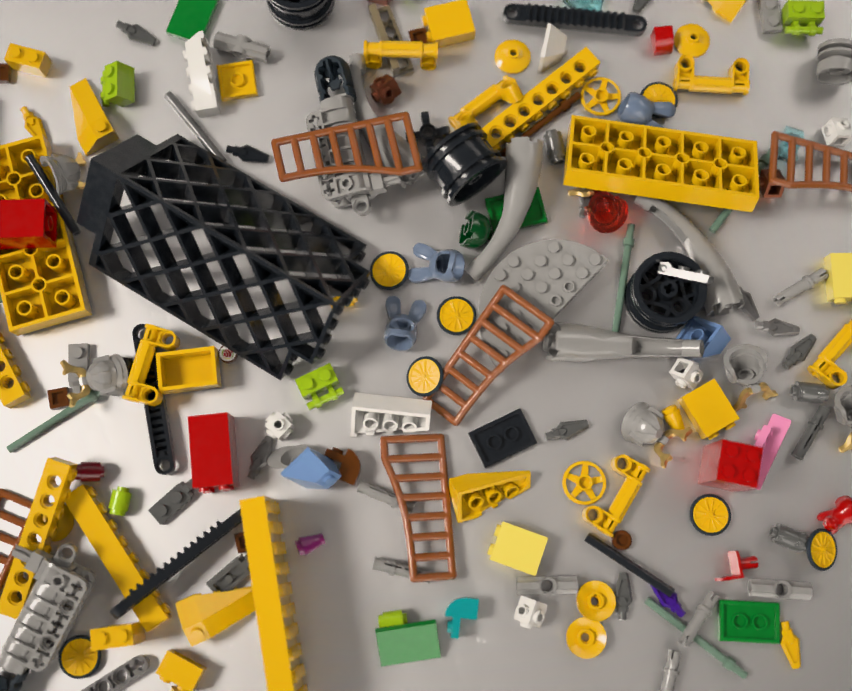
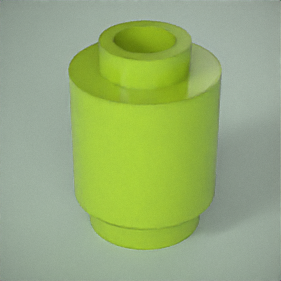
M117 486V490H112L108 507L110 508V514L125 516L126 512H128L132 498L129 488Z
M402 609L387 611L378 615L379 628L408 623L407 615L402 613Z

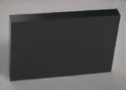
M520 408L468 433L484 468L537 444Z

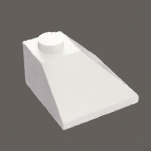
M550 23L547 25L537 70L538 74L561 62L563 54L567 55L569 44L566 43L567 36Z

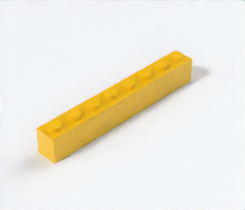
M82 484L71 492L65 503L126 598L130 595L129 589L136 590V584L143 585V579H149L150 576L144 568L141 569L139 566L138 556L127 547L129 545L127 539L123 535L120 536L117 531V523L106 514L108 509L96 498L98 496L96 490L92 486L89 487V485ZM158 589L132 608L146 632L153 631L172 618L170 615L171 609L166 602L163 603L159 596L161 594Z

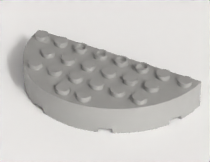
M551 239L524 245L507 255L489 275L480 296L478 318L502 285H506L554 319L606 265L608 259L596 250L574 241ZM505 294L498 303L536 332H539L545 324ZM494 310L487 319L522 346L532 339ZM483 326L479 330L481 340L505 358L516 351ZM489 356L493 364L497 367L500 363L493 359L491 356Z

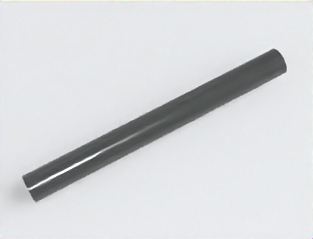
M171 91L167 92L164 98L206 150L226 162V158Z

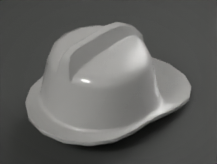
M303 444L281 447L270 454L267 463L271 468L285 469L309 446Z

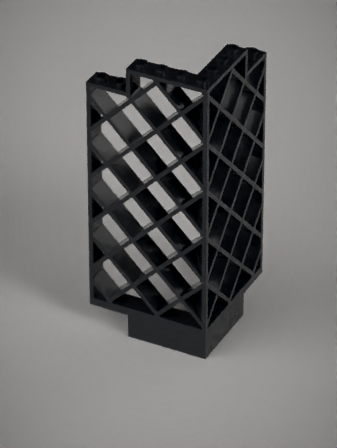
M137 134L90 160L76 222L95 234L89 265L279 380L285 375L289 376L294 369L292 364L297 360L298 356L310 364H313L317 359L321 360L326 352L324 347L332 338L331 330L333 331L339 322L337 317L341 315L345 306L348 307L351 304L353 298L359 296L362 289L365 290L370 282L368 277L371 271L357 264L358 262L361 263L366 255L364 252L366 244L179 134L158 145ZM125 190L131 204L121 207L120 203ZM163 198L178 199L183 201L164 200ZM197 201H198V202L215 203L216 205L197 203ZM159 203L162 205L172 227L163 231L150 207ZM230 205L246 206L247 208L233 207V206H230ZM135 211L146 235L136 237L125 213ZM204 222L223 224L224 226L207 225ZM238 225L255 227L256 229L239 228ZM202 228L213 252L202 255L191 231ZM271 228H272V229H283V230H286L287 232L272 231ZM115 229L120 242L111 244L113 231ZM303 231L311 232L312 234H304ZM176 235L186 259L176 261L165 238ZM150 242L161 266L151 268L140 245ZM247 247L264 248L265 251L248 250ZM280 249L294 250L296 251V253H283L280 252ZM125 250L135 272L132 273L123 268L116 251ZM312 252L326 253L327 256L313 255ZM245 254L255 277L243 279L233 256ZM218 261L227 283L216 286L206 263ZM191 267L200 286L199 290L190 292L180 269ZM289 271L305 272L306 276L290 275ZM165 274L174 296H170L162 291L155 277L156 275ZM322 274H335L337 278H326ZM288 279L297 301L284 304L275 284L276 281ZM260 286L269 307L257 310L247 288ZM232 292L241 313L230 315L221 294ZM332 296H341L337 301L332 299ZM205 298L214 319L210 320L201 315L195 300ZM331 305L333 307L324 325L317 307ZM302 311L311 332L297 334L288 313ZM274 317L282 337L270 340L261 319ZM246 322L255 343L249 344L241 339L235 325ZM316 342L317 344L314 348L307 343ZM287 347L288 353L282 364L275 349Z

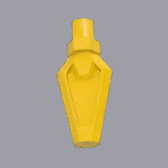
M27 106L22 107L20 111L25 120L24 128L32 136L43 134L47 138L41 119L35 117Z
M788 620L781 621V647L792 669L800 668V639L793 634V629L790 628Z

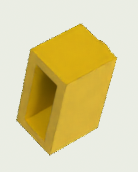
M13 43L9 44L4 58L12 69L47 78L52 64L51 59L45 52Z
M170 649L164 656L156 674L160 675L162 681L169 684L173 682L178 685L177 688L180 691H195L207 667L174 649Z

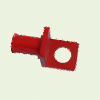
M738 550L728 551L732 575L714 579L715 581H727L744 578L743 570L758 568V563H750L758 560L754 555L740 558Z

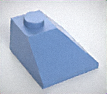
M697 316L689 320L676 337V339L703 340V357L720 354L731 340L722 325Z
M307 447L280 473L281 476L309 489H329L342 476L332 459L310 447Z

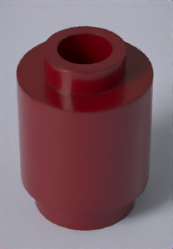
M80 462V464H77L75 480H80V482H100V478H104L105 469L104 466H101L100 462Z

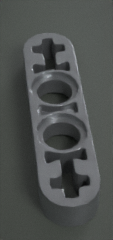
M145 655L133 657L81 691H101L99 686L102 681L109 683V691H116L145 673L150 667V660ZM137 659L144 661L145 664L142 665L143 670L141 668H137L134 671L130 669L138 664ZM120 670L127 672V679L125 681H120L117 678V673Z

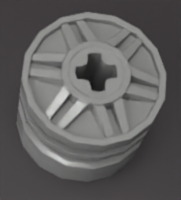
M839 38L821 43L818 46L817 60L819 63L817 64L816 79L821 83L829 85H841L851 82L852 40Z

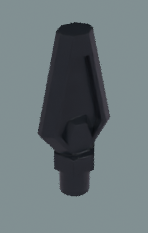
M227 145L226 148L227 153L239 157L242 162L268 163L270 155L249 145L242 147Z

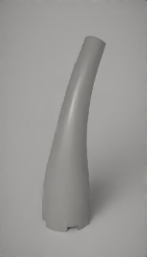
M353 53L349 56V67L357 100L353 103L357 121L379 117L372 110L365 92L363 76L366 73L365 57L363 54ZM385 124L373 126L383 167L395 168ZM362 128L361 132L371 149L367 130ZM395 132L403 168L413 166L414 161L409 143ZM419 152L421 162H423L425 157ZM423 172L401 176L402 182L398 184L403 188H406V184L412 186L423 175Z
M515 137L511 139V143L506 142L505 158L507 166L505 167L502 216L488 245L464 269L475 281H478L493 266L510 245L531 206L543 161V142L537 139L536 143L529 141L530 137Z
M637 196L634 203L663 221L680 240L688 257L695 261L701 270L708 271L709 276L715 278L712 285L707 284L708 292L704 303L707 316L716 317L728 314L729 310L735 306L737 309L742 308L745 302L733 273L716 248L698 227L664 200Z
M555 322L543 339V351L548 353V356H546L547 360L567 362L615 358L703 357L704 342L703 340L630 335L582 324Z

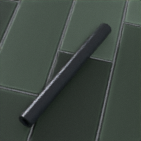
M33 154L26 156V162L73 236L79 235L81 233L80 228Z
M591 533L585 538V542L668 597H671L675 589Z

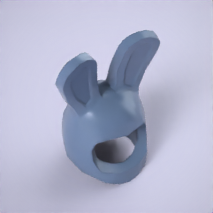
M630 92L620 103L617 110L618 118L621 122L661 128L664 127L652 120V115L656 114L670 118L676 112L674 104L670 102H652L636 92Z
M417 243L413 247L414 255L429 261V267L411 268L408 274L410 282L420 283L432 278L445 282H456L462 278L465 260L459 251L453 249L436 251L423 243Z
M390 296L386 299L385 303L389 321L385 328L384 340L390 348L405 351L410 349L416 342L417 324L426 313L427 305L422 300H416L413 302L408 315L401 314L400 299L396 296Z

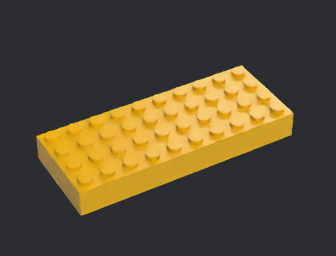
M571 115L567 134L563 185L753 212L759 199L757 141Z
M43 134L0 145V200L46 199L54 207L25 160L26 156L33 154L56 190V181L50 166L43 167L40 162L41 156L51 157V153H53L50 142ZM61 194V195H60V198L62 199L63 203L65 204L63 194ZM59 213L57 216L56 248L0 249V293L9 331L17 336L92 315L74 238Z
M267 496L239 500L267 691H308L307 684L303 682V676L306 675L304 663H300L302 646L301 643H297L296 637L299 634L298 623L294 622L293 617L296 614V607L290 598V594H293L292 583L288 582L287 578L290 568L289 563L285 562L284 559L287 549L285 542H282L281 534H284L283 524L278 520V514H281L279 502Z

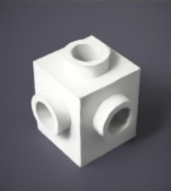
M831 117L821 128L828 146L843 148L852 139V129L847 118Z
M681 357L677 359L669 371L676 380L675 383L684 389L688 387L694 390L704 375L699 369V364L693 360Z
M279 411L276 414L273 412L266 419L267 423L265 426L268 428L266 433L274 440L276 437L281 441L287 439L293 433L294 426L291 424L293 419L286 412L283 414ZM280 421L282 426L276 428L275 425Z
M521 595L513 619L521 621L520 626L532 629V626L541 628L548 605Z

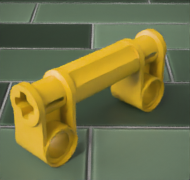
M364 40L366 67L370 69L381 68L382 57L420 58L421 69L434 70L437 67L438 42L432 44L423 43V41L380 40L379 42H368Z
M688 54L682 55L674 66L673 91L681 89L688 90L689 92L730 95L732 93H743V95H748L750 88V65L745 58H738L734 61L728 70V78L694 76L695 61ZM681 64H686L688 68L682 67Z
M505 75L496 85H491L464 107L460 108V112L453 117H448V121L452 128L457 130L466 124L477 122L476 117L498 100L502 99L510 104L516 103L522 99L523 93L516 79Z
M852 319L841 328L822 350L813 365L807 367L808 372L812 376L819 379L830 389H836L847 382V373L837 366L835 362L852 343ZM832 375L838 377V383L834 382Z
M145 324L146 330L143 339H140L127 379L128 386L125 395H122V399L134 403L157 406L163 400L162 393L155 387L145 384L156 348L174 351L180 346V338L171 330ZM173 337V342L167 345V338ZM151 392H155V398L149 401L148 395Z
M625 454L615 456L611 460L612 470L626 479L608 511L606 512L598 506H587L582 511V518L585 522L610 538H613L616 526L622 522L623 517L642 486V480L646 473H649L651 470L646 465L635 461ZM620 458L625 462L623 469H620L617 465V461ZM591 509H594L597 514L594 520L588 517V512Z

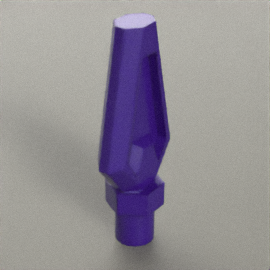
M650 585L663 607L670 608L680 618L686 614L681 607V603L678 601L675 591L671 597H668Z

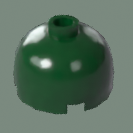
M474 210L469 211L465 217L468 221L465 225L462 224L459 243L461 244L460 246L468 249H478L491 240L493 231L491 230L489 219L485 215Z

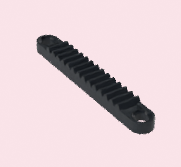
M512 3L506 5L503 10L504 21L513 25L547 28L548 23H550L557 29L640 36L647 27V21L644 17L625 14L624 12L619 14L617 11L613 13L610 11L603 12V10L596 11L595 9L589 11V9H574V7L568 9L567 7L560 8V6L553 7L552 5L546 7L544 4L539 6L538 4L531 5V3L527 5ZM513 10L517 13V15L515 17H509L507 15V12ZM633 23H640L642 25V28L638 30L633 27Z
M145 324L135 326L132 331L135 354L140 343L138 333L140 330L146 329ZM156 348L145 384L158 389ZM151 392L148 395V400H153L156 393ZM162 394L163 400L159 405L150 406L144 404L154 468L161 475H170L176 468L165 395ZM163 460L170 462V468L166 471H162L160 468V463Z
M241 509L224 522L217 521L216 528L210 527L211 532L204 531V537L198 536L197 543L191 541L190 548L184 547V553L177 552V558L171 557L170 564L164 562V568L158 567L157 574L150 573V579L144 578L143 585L137 583L136 590L129 589L130 595L109 611L113 618L117 620L241 524Z

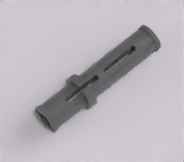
M819 405L814 417L809 419L807 429L791 453L796 459H804L818 432L823 430V424L831 413L828 407Z

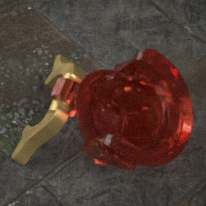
M579 187L568 190L569 196H593L588 206L584 207V214L589 224L596 231L611 233L618 230L625 223L628 216V204L624 199H620L618 196L614 197L607 191L583 190Z

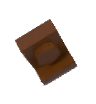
M333 447L332 450L327 448L324 455L341 463L339 472L342 476L339 480L355 486L361 473V463L357 455L350 449L347 450L346 455H342L344 451Z

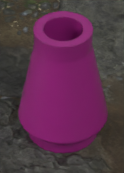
M322 533L298 537L299 539L295 541L300 556L304 554L306 556L321 545L326 544Z

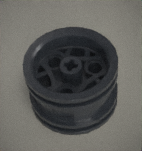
M267 0V4L272 16L281 25L293 30H308L321 25L328 19L333 11L335 0Z
M477 122L466 124L450 133L431 149L422 162L423 171L427 173L429 179L436 180L442 188L441 195L447 199V203L450 206H457L476 196L488 187L507 166L506 158L502 157V153L498 149L491 147L486 140V132L481 130L482 127Z
M661 252L650 256L638 267L626 285L624 303L627 313L639 327L648 332L661 334L678 330L702 309L706 301L707 284L679 278L670 279L667 275L657 273L660 262H670L676 269H678V266L688 267L690 272L697 273V269L701 270L695 261L681 253ZM651 273L656 278L649 281L646 274ZM642 293H648L650 300L644 299ZM674 304L680 305L681 312L674 309Z

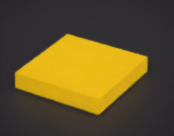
M253 60L217 65L222 101L258 96Z

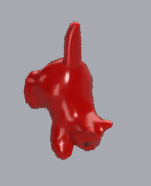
M844 495L837 498L834 508L817 515V520L823 521L824 528L831 532L832 535L846 524H852V498L850 496Z

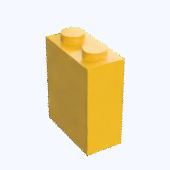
M457 0L424 8V16H421L423 26H427L428 32H426L428 43L434 44L438 42V48L475 39V27L467 0Z
M715 378L678 399L679 404L701 439L708 437L711 440L720 435L719 430L722 428L725 430L732 428L736 425L734 421L740 419Z
M140 621L90 629L91 651L131 646L145 642V629Z

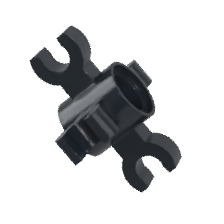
M427 111L421 112L422 126L420 131H414L416 141H420L426 146L428 154L434 148L433 144L437 138H445L450 134V127L443 126L436 129L434 125L430 124ZM429 132L432 136L425 137L423 134Z

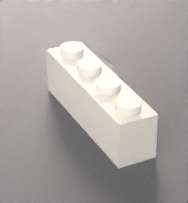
M199 31L185 42L186 50H183L185 62L188 61L186 74L191 79V84H188L190 95H193L194 101H191L192 110L197 113L199 118L220 115L221 112L210 46L204 32Z
M355 392L352 404L350 437H357L358 434L366 433V436L374 435L376 432L392 434L394 431L403 430V432L427 431L430 425L432 401Z

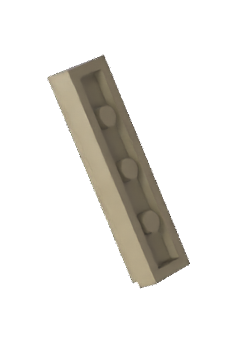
M375 3L368 5L369 15L379 41H403L390 5L378 9ZM388 12L389 18L387 22L381 20L380 14ZM387 27L395 31L393 38L387 35ZM386 57L393 77L414 70L410 58ZM398 60L406 61L408 66L400 69Z

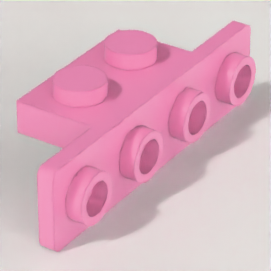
M772 414L768 425H764L762 430L758 429L754 438L756 440L754 446L763 447L757 490L761 489L791 425V420L777 414Z

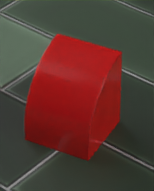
M672 25L654 27L650 35L653 55L672 54L674 43Z

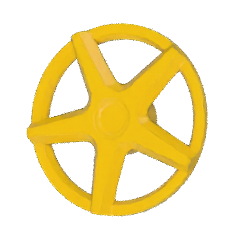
M597 77L587 81L582 87L580 94L581 103L589 113L596 116H609L619 107L621 92L617 84L612 80ZM602 80L600 88L597 90L588 86L594 81ZM607 82L611 83L618 93H608L606 90ZM584 91L593 96V99L587 104L584 100ZM618 99L615 107L609 110L607 101ZM600 104L604 112H597L590 108Z
M578 461L570 465L564 472L562 486L566 496L571 501L580 505H589L595 503L603 496L606 489V478L601 468L589 461ZM583 464L580 476L569 473L573 467ZM588 465L596 468L601 476L590 477ZM566 478L576 483V487L571 494L566 487ZM603 482L602 490L596 497L592 490V485ZM582 491H585L591 501H579L575 498Z

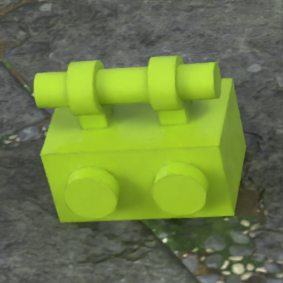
M788 0L781 10L782 27H785V34H792V36H798L799 34H808V36L823 34V27H819V25L825 19L824 1Z
M119 61L106 65L100 78L102 106L110 107V103L124 107L134 103L135 68Z
M330 363L295 379L303 398L307 400L312 397L313 401L306 403L309 410L316 407L318 409L322 407V404L330 400L335 401L339 396L345 394L342 387L336 390L333 388L340 383ZM325 390L329 391V393L321 397L317 395Z

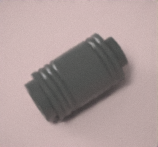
M556 129L546 131L543 140L549 162L552 165L564 163L566 150L561 132Z
M796 381L794 385H791L790 395L797 401L823 403L828 401L829 387L824 384Z
M779 523L776 526H772L769 532V537H771V542L796 552H804L806 550L809 537L805 533Z

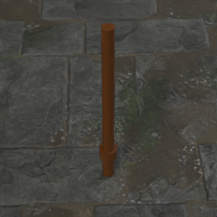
M576 92L568 99L561 101L557 108L519 137H531L559 114L568 111L571 105L581 98L580 93ZM506 147L500 151L502 157H505Z

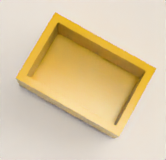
M215 346L156 353L158 389L162 394L222 388L218 349Z

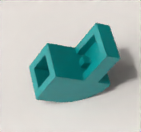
M459 597L449 603L444 616L452 617V621L448 620L447 633H450V638L459 639L461 618L477 620L478 598Z

